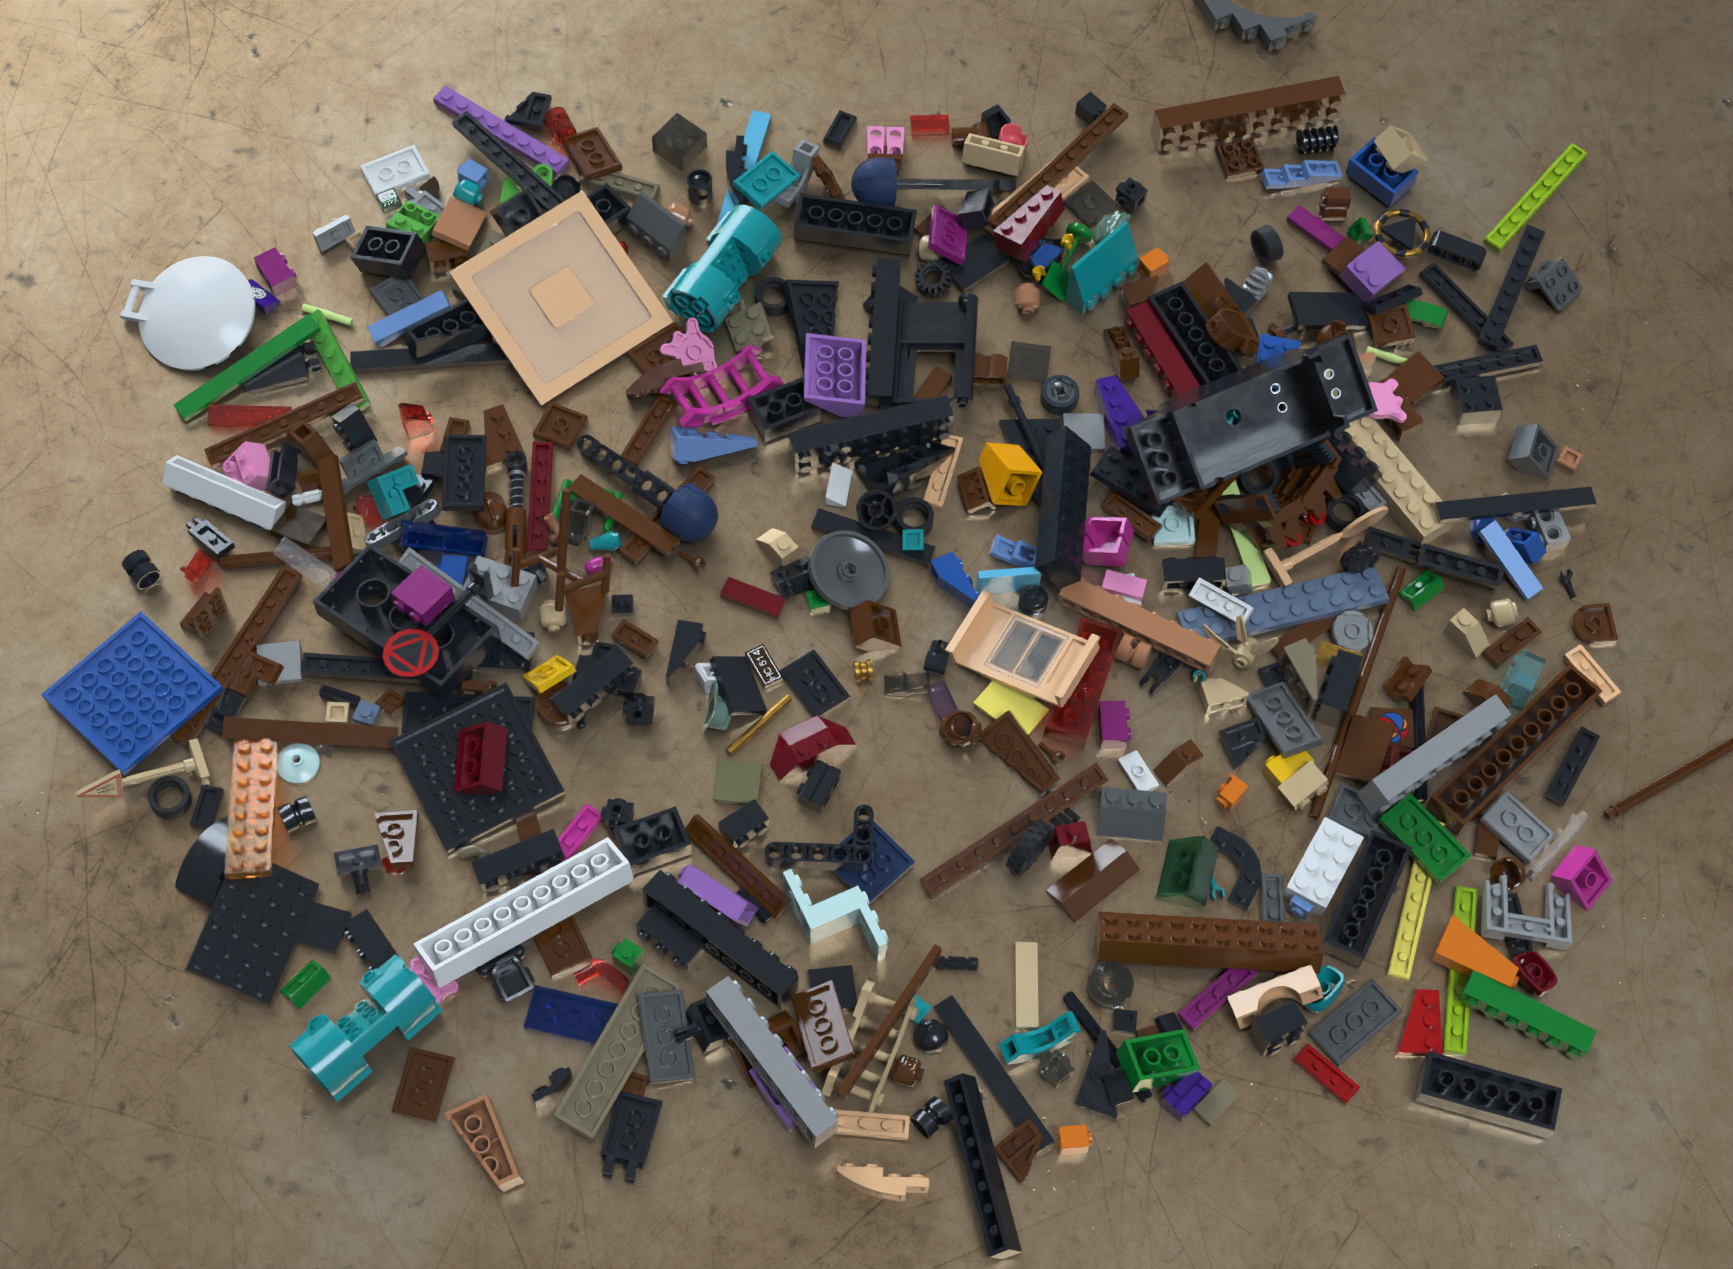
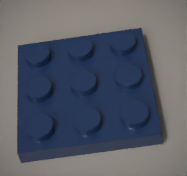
M874 822L871 867L862 872L831 871L849 889L859 886L861 892L865 891L869 899V906L915 865V861ZM853 832L840 844L853 845ZM860 835L858 839L864 841L867 840L868 837L865 835ZM843 855L835 856L837 860H844L846 858ZM863 855L857 857V859L860 861H865L868 859L866 856Z

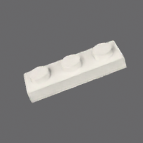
M1200 577L1189 594L1194 600L1236 622V617L1241 614L1246 624L1254 611L1252 606Z

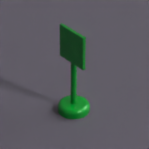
M1080 223L1068 224L1066 234H1072L1075 243L1071 244L1072 248L1068 251L1062 266L1052 261L1041 284L1061 302L1066 297L1069 273L1065 269L1077 243L1087 244L1093 237L1092 231Z

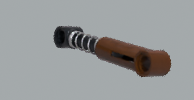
M517 450L510 452L506 457L507 474L510 479L508 484L510 488L508 491L510 496L508 503L510 506L506 509L504 564L508 566L512 565L514 539H517V548L521 549V561L526 559L527 511L523 508L524 505L522 503L525 498L523 496V491L525 490L523 483L528 472L526 455Z

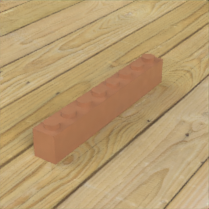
M1082 577L1081 581L1063 587L1059 593V604L1122 634H1130L1136 637L1139 642L1141 640L1153 645L1152 648L1207 674L1210 673L1220 655L1221 645L1216 640L1200 636L1197 631L1183 628L1178 622L1166 620L1157 612H1149L1143 609L1141 605L1130 603L1118 594H1111L1099 585L1094 586L1087 583Z

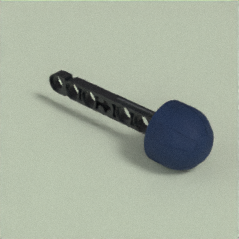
M871 158L863 161L855 169L851 179V188L857 201L894 206L897 189L981 190L989 188V190H1016V180L897 179L896 164L893 158Z
M582 435L578 438L576 445L583 455L593 459L595 463L631 486L633 492L662 511L660 525L666 531L685 542L700 541L712 533L717 524L718 510L712 498L692 483H687L676 490L648 470L644 472L592 436ZM590 440L592 442L588 449H582L585 441ZM600 451L607 452L603 459H597L598 453ZM615 461H621L622 464L619 469H612ZM626 469H627L630 473L635 474V477H634V478H633V477H629V476L625 473ZM646 481H651V488L643 490L642 485ZM666 491L667 497L664 500H658V494Z

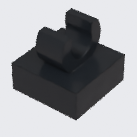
M633 594L612 595V617H633Z

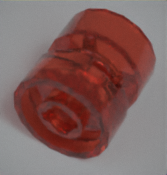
M563 107L552 108L544 114L543 122L556 144H563V137L577 133Z

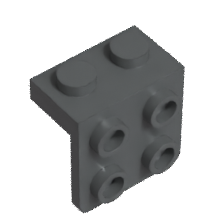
M1563 258L1547 259L1540 265L1541 268L1529 275V280L1524 286L1528 291L1541 288L1554 309L1561 311L1582 291V286Z

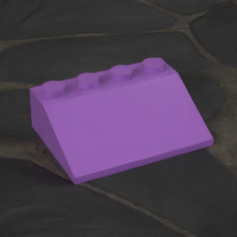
M806 333L804 400L840 417L852 418L862 415L865 407L866 340Z

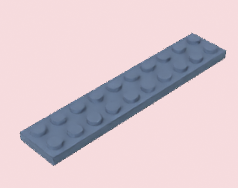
M1368 566L1362 573L1353 574L1347 571L1286 587L1237 597V599L1254 608L1245 624L1247 637L1340 615L1345 611H1357L1389 602L1388 594L1376 566L1373 568ZM1205 605L1177 612L1176 617L1181 627L1188 630L1193 629L1200 636L1209 638L1203 629L1204 624H1206L1225 642L1237 639L1235 622Z

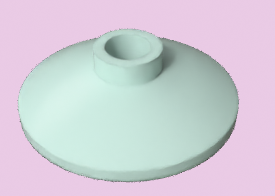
M302 743L287 746L279 753L276 760V769L279 776L292 784H301L311 780L317 774L320 766V759L316 750ZM296 758L301 759L298 763L293 762Z

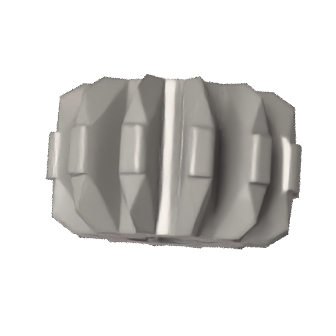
M1256 267L1246 279L1243 289L1258 299V302L1263 299L1270 289L1273 275L1264 268Z

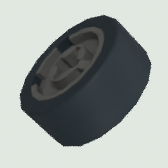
M1054 375L1043 383L1040 400L1044 409L1049 413L1063 415V413H1070L1076 408L1079 399V387L1073 379L1064 375Z

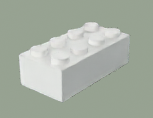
M1324 817L1287 885L1284 897L1291 900L1294 894L1298 895L1313 905L1311 912L1322 917L1364 837Z

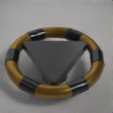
M1394 209L1387 211L1378 218L1374 226L1376 242L1380 241L1395 257L1410 258L1421 254L1428 247L1431 238L1427 222L1420 215L1410 210ZM1395 216L1409 218L1383 226L1389 218ZM1417 222L1423 232V241L1413 249L1415 224ZM1381 232L1390 237L1396 247H1405L1408 251L1390 247L1385 242Z

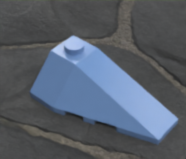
M670 426L671 456L680 464H688L689 461L696 462L757 447L758 444L756 439L750 436L729 433L724 437L722 434L716 433V431L709 430L704 434L698 432L697 428Z

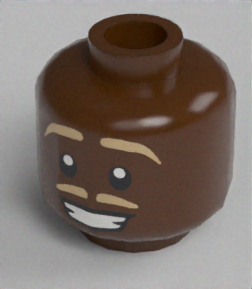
M901 1055L899 1058L894 1059L890 1075L893 1076L892 1078L895 1083L912 1088L916 1082L921 1083L925 1070L921 1069V1061L919 1059Z

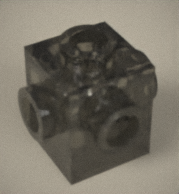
M1055 1049L1052 1053L1047 1051L1040 1057L1038 1073L1045 1082L1049 1081L1055 1089L1073 1075L1074 1068L1070 1064L1069 1057L1064 1052L1060 1053L1058 1049Z

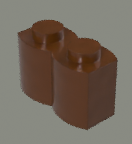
M1350 187L1325 188L1324 193H1321L1320 196L1321 204L1317 205V215L1321 217L1322 221H1345L1347 210L1351 203Z
M975 353L974 385L1005 386L1008 357L1001 354L985 356L981 353Z

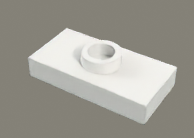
M1137 750L1118 759V764L1135 790L1152 791L1158 788V782Z

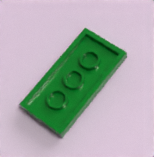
M1411 793L1385 813L1378 821L1395 840L1412 847L1410 855L1438 884L1449 877L1472 856Z

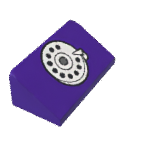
M248 280L252 287L255 307L265 315L269 314L281 303L280 300L254 280Z

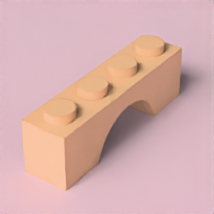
M1309 965L1300 967L1288 974L1279 975L1270 981L1258 983L1249 989L1237 991L1233 995L1228 996V1001L1239 1028L1243 1029L1253 1025L1255 1019L1261 1017L1264 1008L1273 1000L1291 998L1305 1005L1324 998L1316 974L1312 966Z

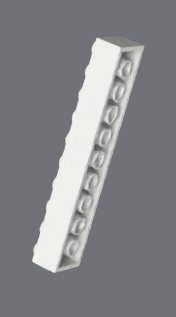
M606 838L414 943L418 958L437 986L441 988L634 881L630 863L613 842Z

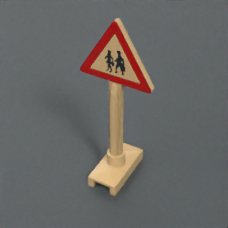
M198 738L189 740L190 759L182 760L181 763L134 774L123 779L121 771L116 770L76 791L75 796L122 797L123 786L135 785L164 776L195 771L200 786H209L208 778L210 775Z

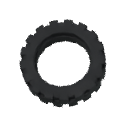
M1041 819L1036 821L1012 850L1011 855L1007 859L1006 867L1019 876L1024 874L1037 861L1039 855L1043 853L1044 848L1047 847L1053 836L1054 829Z

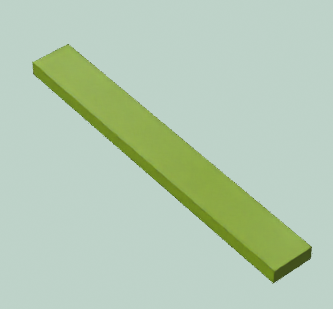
M1571 143L1484 238L1483 243L1500 253L1586 158L1588 153Z
M1456 886L1454 888L1453 916L1457 917L1475 932L1478 889ZM1449 969L1443 1054L1465 1057L1467 1055L1470 1008L1464 1005L1458 998L1467 976L1452 969Z

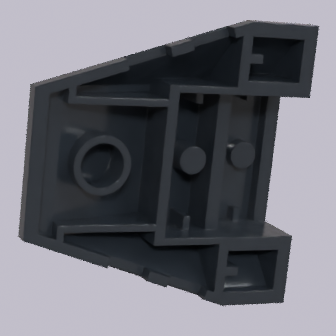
M932 441L927 444L908 447V451L903 453H896V450L889 452L890 456L887 457L870 456L854 462V466L869 489H880L895 497L899 496L902 491L917 488L955 452V447Z

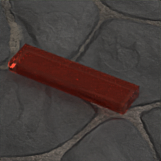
M209 405L207 423L208 426L255 427L292 410V407Z

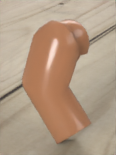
M553 513L545 516L544 520L552 532V535L549 536V541L552 545H557L559 523Z

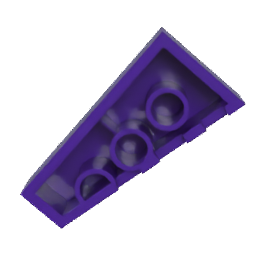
M1116 375L1096 379L1094 394L1101 414H1104V422L1112 445L1123 454L1132 457L1133 453L1123 427L1145 417Z

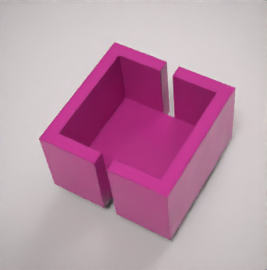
M1088 517L1083 546V560L1086 565L1125 566L1129 553L1128 547L1131 545L1134 530L1127 518Z

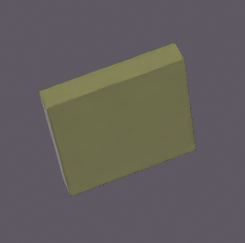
M719 760L714 802L746 805L755 799L758 803L762 764Z

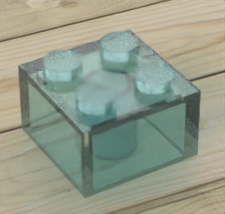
M1524 649L1519 656L1515 654L1500 685L1513 699L1510 707L1519 711L1523 709L1535 687L1546 659Z

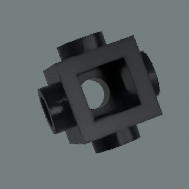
M1129 177L1125 182H1120L1117 186L1115 201L1120 206L1126 207L1134 213L1146 201L1148 190L1141 183Z
M644 693L629 694L628 701H624L623 714L627 715L626 722H631L633 725L652 724L655 696H646Z
M621 798L608 799L607 806H603L601 811V819H604L605 827L614 831L615 827L632 822L635 812L634 803L626 802V800Z

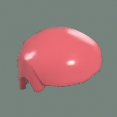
M1010 123L1005 124L1001 128L998 140L1027 147V134L1024 135L1022 133L1020 125Z

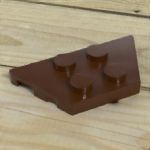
M1238 475L1226 481L1216 482V485L1202 491L1195 490L1173 499V506L1192 518L1199 519L1235 481Z

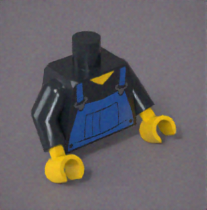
M1066 234L1060 239L1041 238L1037 243L1038 247L1035 251L1029 253V259L1026 262L1018 259L1022 275L1026 278H1033L1040 284L1044 280L1052 261H1055L1057 264L1062 261L1063 248L1067 250L1072 248L1071 243H1075L1073 235Z

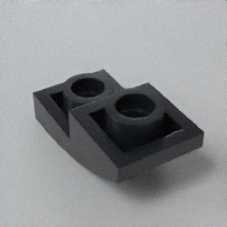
M570 1067L565 1069L559 1068L553 1071L552 1075L548 1076L550 1086H541L534 1091L535 1093L531 1094L536 1109L551 1101L568 1085L572 1079Z

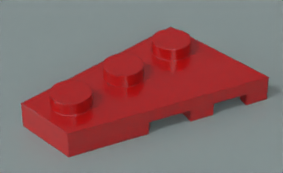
M1417 989L1397 1055L1426 1056L1429 1051L1443 1055L1439 990Z

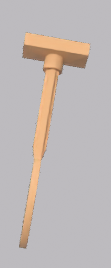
M1387 506L1378 507L1350 523L1340 533L1332 534L1290 558L1286 557L1280 561L1272 547L1265 550V554L1262 557L1280 587L1292 585L1293 581L1287 571L1292 569L1294 565L1335 544L1341 538H1349L1364 531L1382 519L1389 512Z

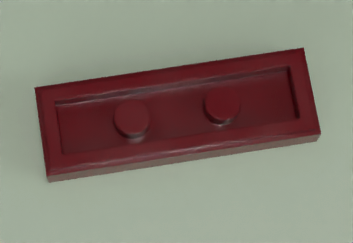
M731 577L727 578L720 593L721 598L776 619L779 618L786 603V598Z

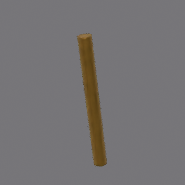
M786 694L725 749L727 754L733 755L792 701L791 697Z

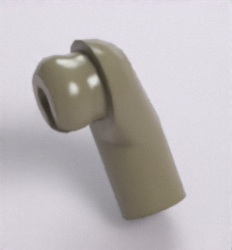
M477 844L458 848L460 858L475 856L479 859L490 854L487 849Z

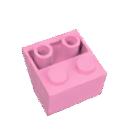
M245 441L222 464L225 476L260 491L265 490L267 487L270 457L265 444Z

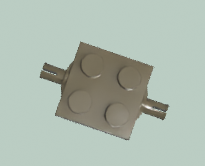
M739 299L740 301H738L737 305L740 311L725 319L738 354L748 345L761 348L765 342L775 338L761 302L746 307L745 300ZM763 351L756 356L757 359L764 357Z

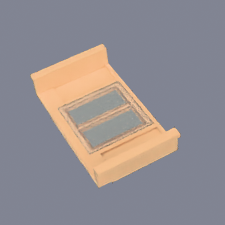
M983 590L945 651L950 653L953 663L977 672L981 676L1034 698L1037 697L1063 708L1100 649L1098 643L1100 637L1091 634L1088 640L994 603L990 592Z

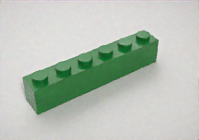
M1475 970L1467 977L1458 998L1467 1007L1476 1008L1484 1012L1489 1018H1497L1503 1021L1506 1026L1513 1029L1517 1028L1525 1032L1526 1036L1532 1039H1539L1545 1042L1548 1047L1565 1052L1572 1059L1581 1060L1588 1054L1596 1034V1030Z

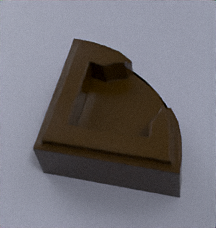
M433 176L420 186V191L425 190L437 199L440 187L438 180Z

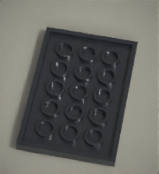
M237 848L184 971L263 1005H270L296 942L294 941L310 901H313L319 883Z

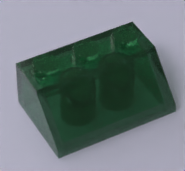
M1205 836L1169 839L1156 899L1187 908L1206 906L1219 847Z

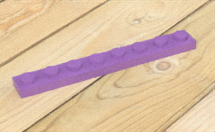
M444 86L433 98L435 104L457 117L468 111L505 146L537 165H549L552 168L553 174L557 177L569 165L568 158L447 86Z

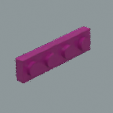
M1229 968L1182 1009L1177 1016L1192 1032L1195 1031L1228 1002V996L1240 991L1257 976V972L1255 970Z

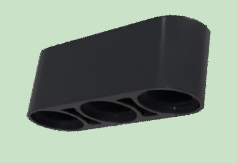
M1435 231L1427 247L1428 253L1432 256L1471 271L1480 270L1487 254L1484 247L1444 231Z

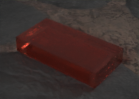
M910 115L911 135L950 134L949 115Z

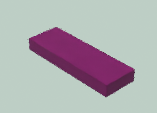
M1298 205L1287 216L1289 223L1329 252L1345 239L1344 236L1301 205Z

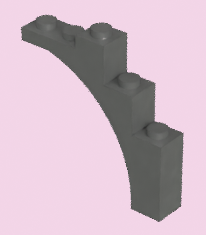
M1194 0L1213 31L1224 29L1230 25L1240 41L1250 40L1258 36L1268 52L1281 49L1285 46L1287 38H1292L1297 34L1312 30L1317 18L1314 11L1298 17L1277 18L1250 12L1230 0Z

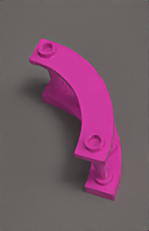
M748 345L734 358L711 371L692 377H672L668 379L660 389V392L663 394H673L685 412L684 416L679 420L682 427L698 428L702 427L704 423L710 422L711 425L730 420L748 411L749 397L783 385L784 382L780 377L767 375L757 360L756 356L763 350L760 347ZM749 362L761 379L752 389L748 388L738 372ZM732 376L743 393L732 400H729L718 381ZM711 385L722 404L709 407L699 390ZM690 392L700 408L691 407L683 394Z

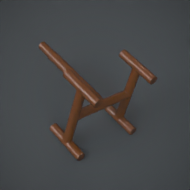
M570 488L562 489L558 547L522 561L521 549L513 548L512 587L519 586L520 570L538 563L557 573L555 611L557 612L563 611L564 595L600 580L602 593H608L610 587L611 554L603 555L602 571L584 578L566 568ZM557 556V563L550 560L551 558ZM565 578L573 582L565 585Z

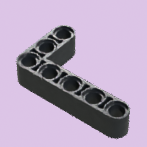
M865 804L859 805L855 809L853 845L770 842L764 850L765 863L770 868L866 871L872 865L873 809ZM866 815L869 819L861 820L859 816ZM860 835H865L868 837V839L862 841L858 839V837ZM772 852H776L779 854V856L776 858H772L769 856V854ZM794 853H799L800 855H802L800 858L797 859L791 857V855ZM821 854L824 857L822 859H815L813 856ZM843 855L846 858L844 860H837L835 856ZM863 855L866 856L868 859L865 861H860L857 859V857Z

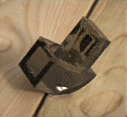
M580 498L575 499L570 507L568 544L579 547L583 540L586 541L594 521L595 503Z

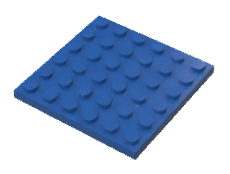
M140 611L41 695L125 776L224 689L222 685Z

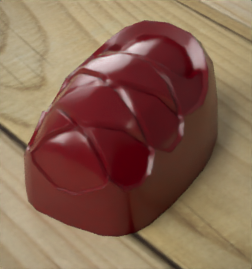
M1536 951L1519 953L1511 961L1519 968L1516 974L1519 977L1518 981L1539 997L1551 991L1558 982L1553 969Z

